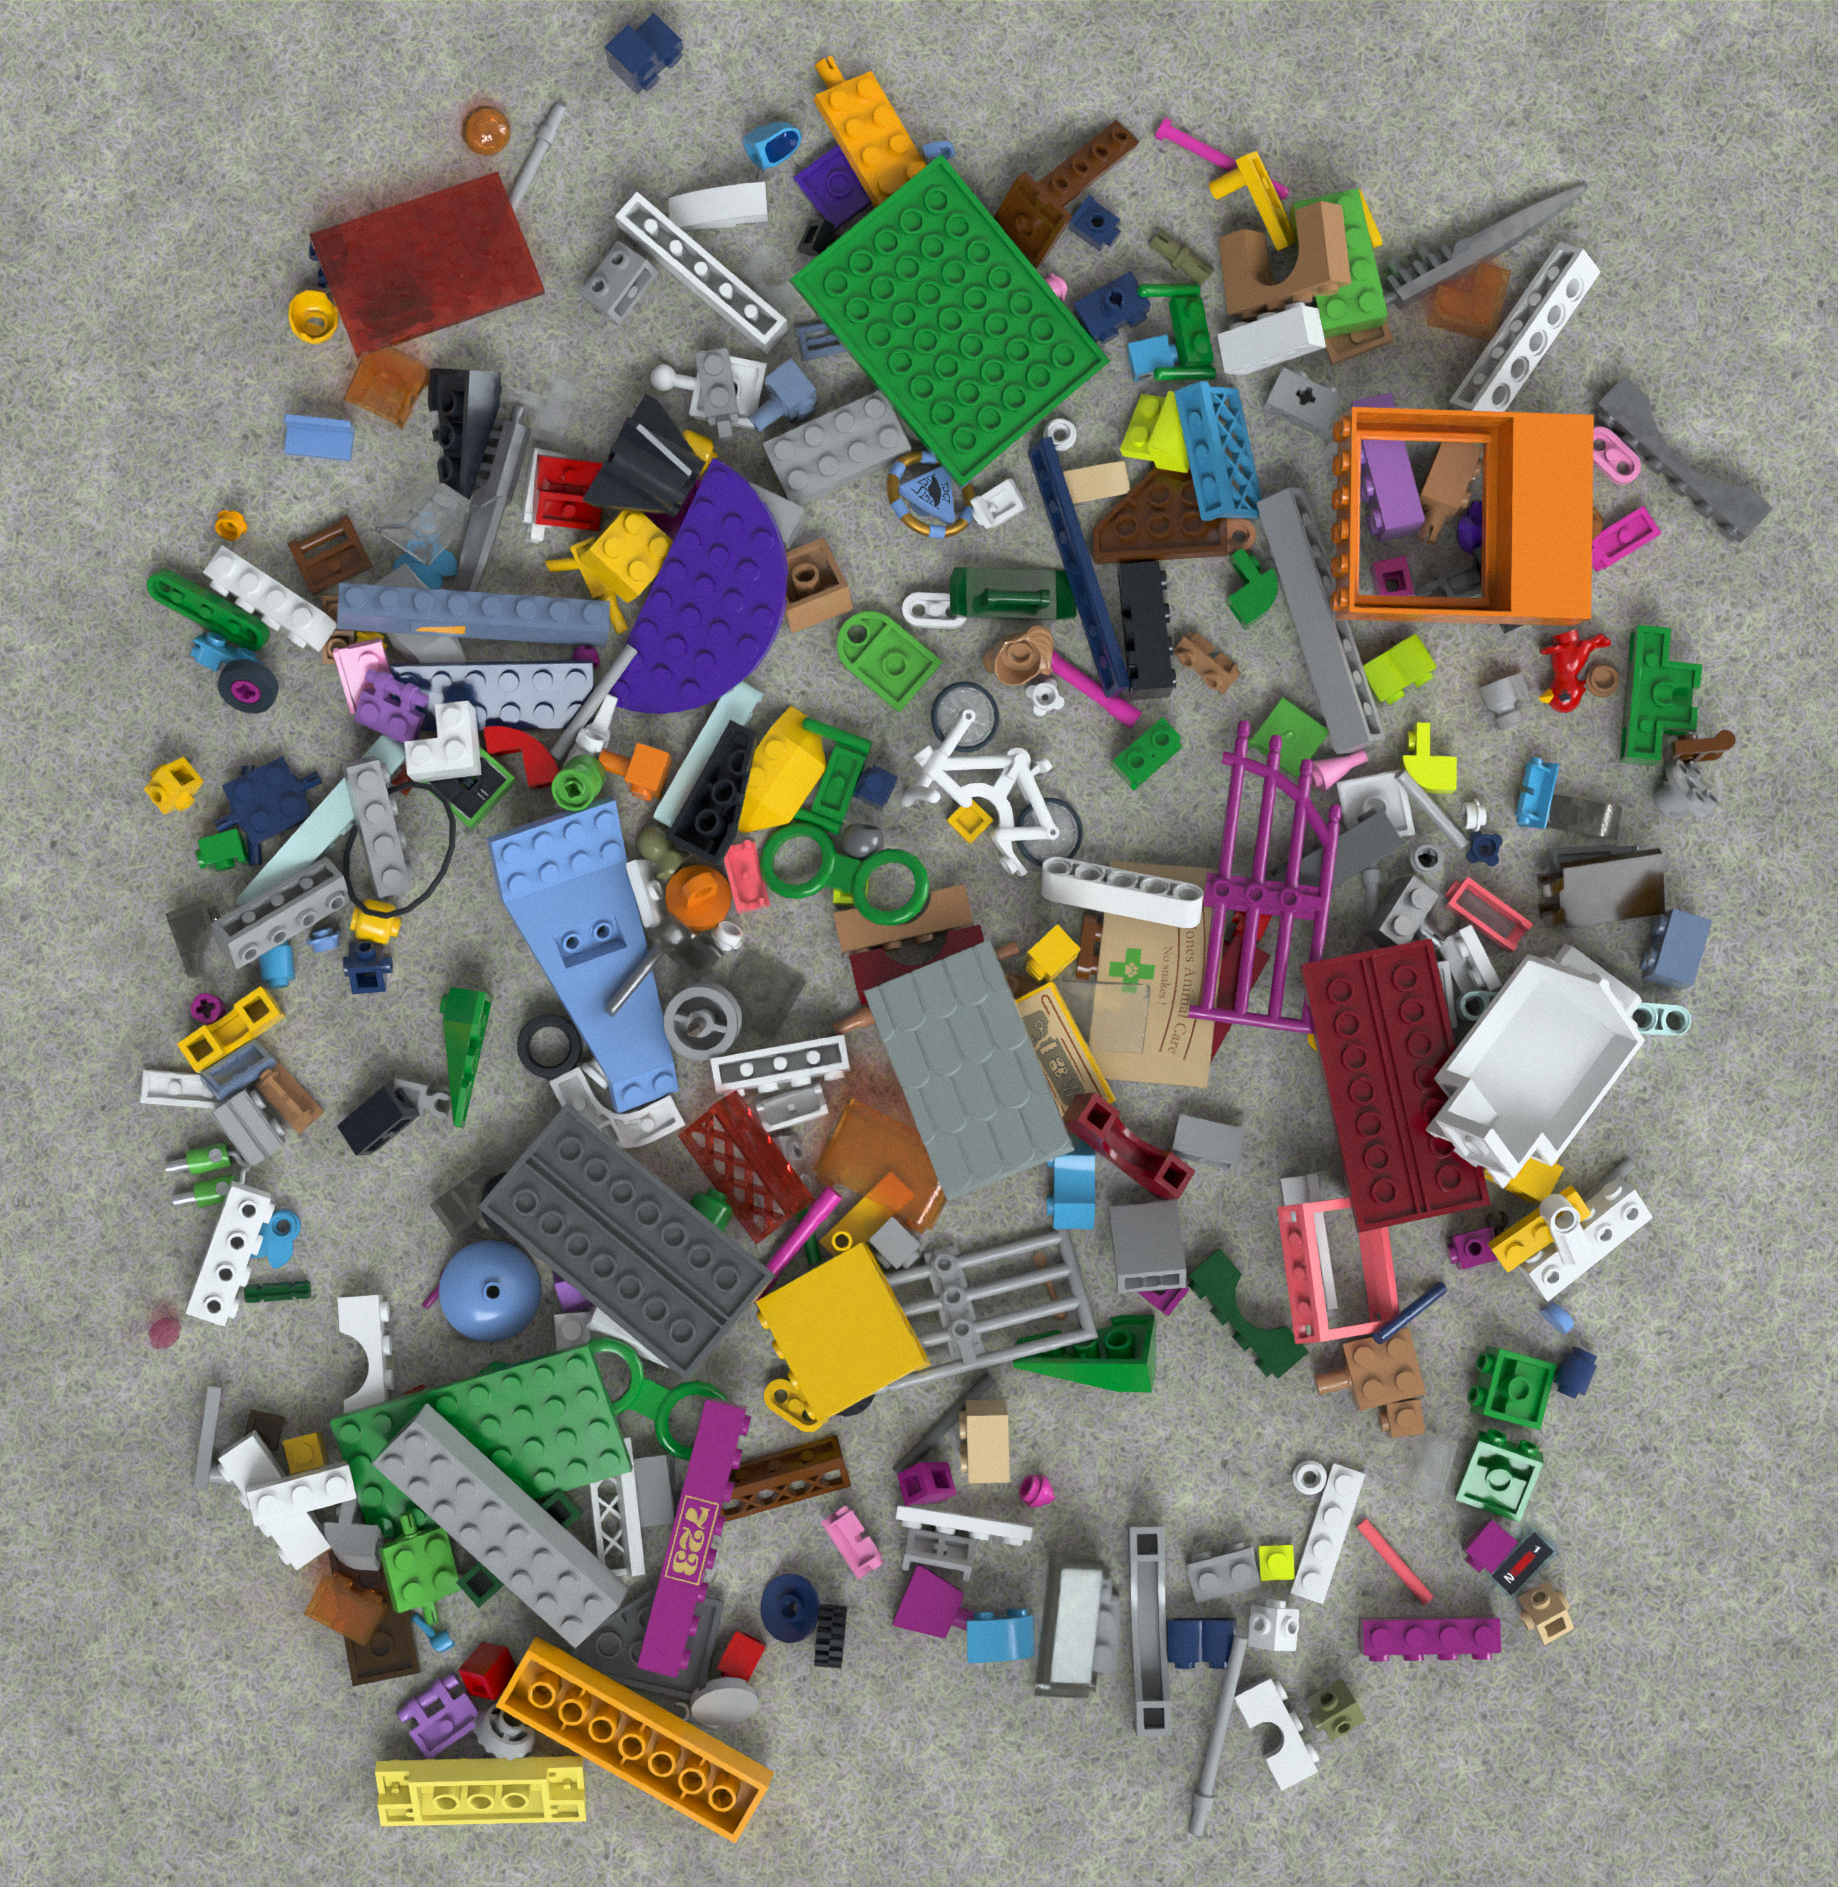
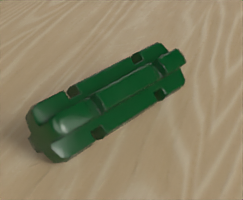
M308 1280L295 1281V1284H292V1282L266 1283L263 1286L253 1284L244 1287L246 1303L261 1302V1300H264V1302L293 1300V1297H296V1299H309L312 1293L311 1283Z

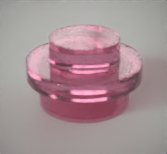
M168 1317L160 1319L148 1332V1337L151 1339L150 1344L155 1349L169 1348L180 1336L178 1333L181 1329L180 1324L175 1320L171 1321Z

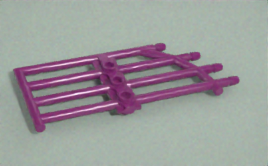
M1241 720L1236 730L1237 738L1235 739L1234 752L1223 751L1222 764L1232 766L1218 873L1207 872L1203 906L1212 907L1213 911L1200 1006L1190 1004L1188 1018L1313 1034L1305 994L1301 1019L1281 1017L1294 918L1314 921L1309 963L1323 960L1340 830L1339 820H1341L1342 814L1341 806L1330 805L1327 816L1329 821L1325 824L1309 798L1313 760L1302 759L1297 786L1279 771L1282 736L1271 735L1266 764L1248 758L1249 740L1247 737L1250 734V723ZM1245 770L1264 777L1251 878L1231 876ZM1277 787L1295 802L1285 883L1265 880ZM1306 820L1324 846L1318 887L1298 884ZM1226 909L1247 912L1234 1010L1214 1008ZM1260 914L1280 916L1267 1015L1247 1012Z

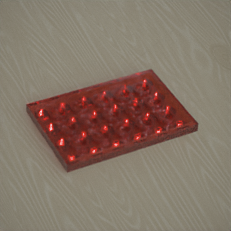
M498 171L309 234L356 358L545 294L544 286Z

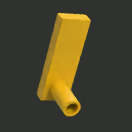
M1257 151L1235 160L1237 168L1209 182V189L1217 200L1247 185L1277 251L1296 243L1290 220Z
M890 1171L819 1242L833 1257L842 1254L861 1242L866 1243L915 1194Z

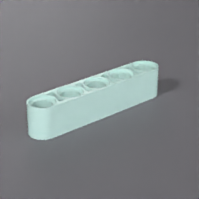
M741 682L733 691L720 698L658 805L653 816L654 819L670 828L672 827L729 721L732 720L746 727L753 716L752 711L756 703L761 702L764 693L745 682Z

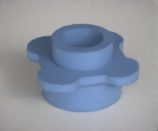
M331 926L312 931L313 936L309 937V940L306 941L307 945H312L315 953L340 946L338 937L341 930L333 931Z

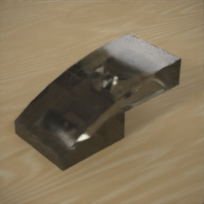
M1553 795L1546 828L1572 834H1584L1606 840H1617L1622 807L1575 797Z

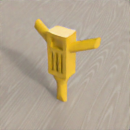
M594 536L570 547L574 557L545 560L550 573L580 569L593 600L610 601L609 619L616 634L618 635L629 630L617 604V594L578 559L595 540Z

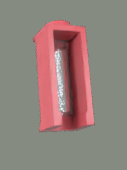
M1466 877L1461 883L1455 880L1444 895L1449 899L1444 906L1469 925H1472L1473 928L1509 954L1517 948L1518 945L1516 944L1533 925V923L1469 877Z

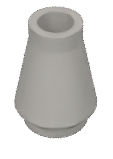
M1431 842L1419 843L1413 848L1410 855L1413 869L1422 875L1435 874L1440 870L1444 861L1442 850ZM1419 856H1425L1429 861V865L1424 867L1423 863L1419 862Z

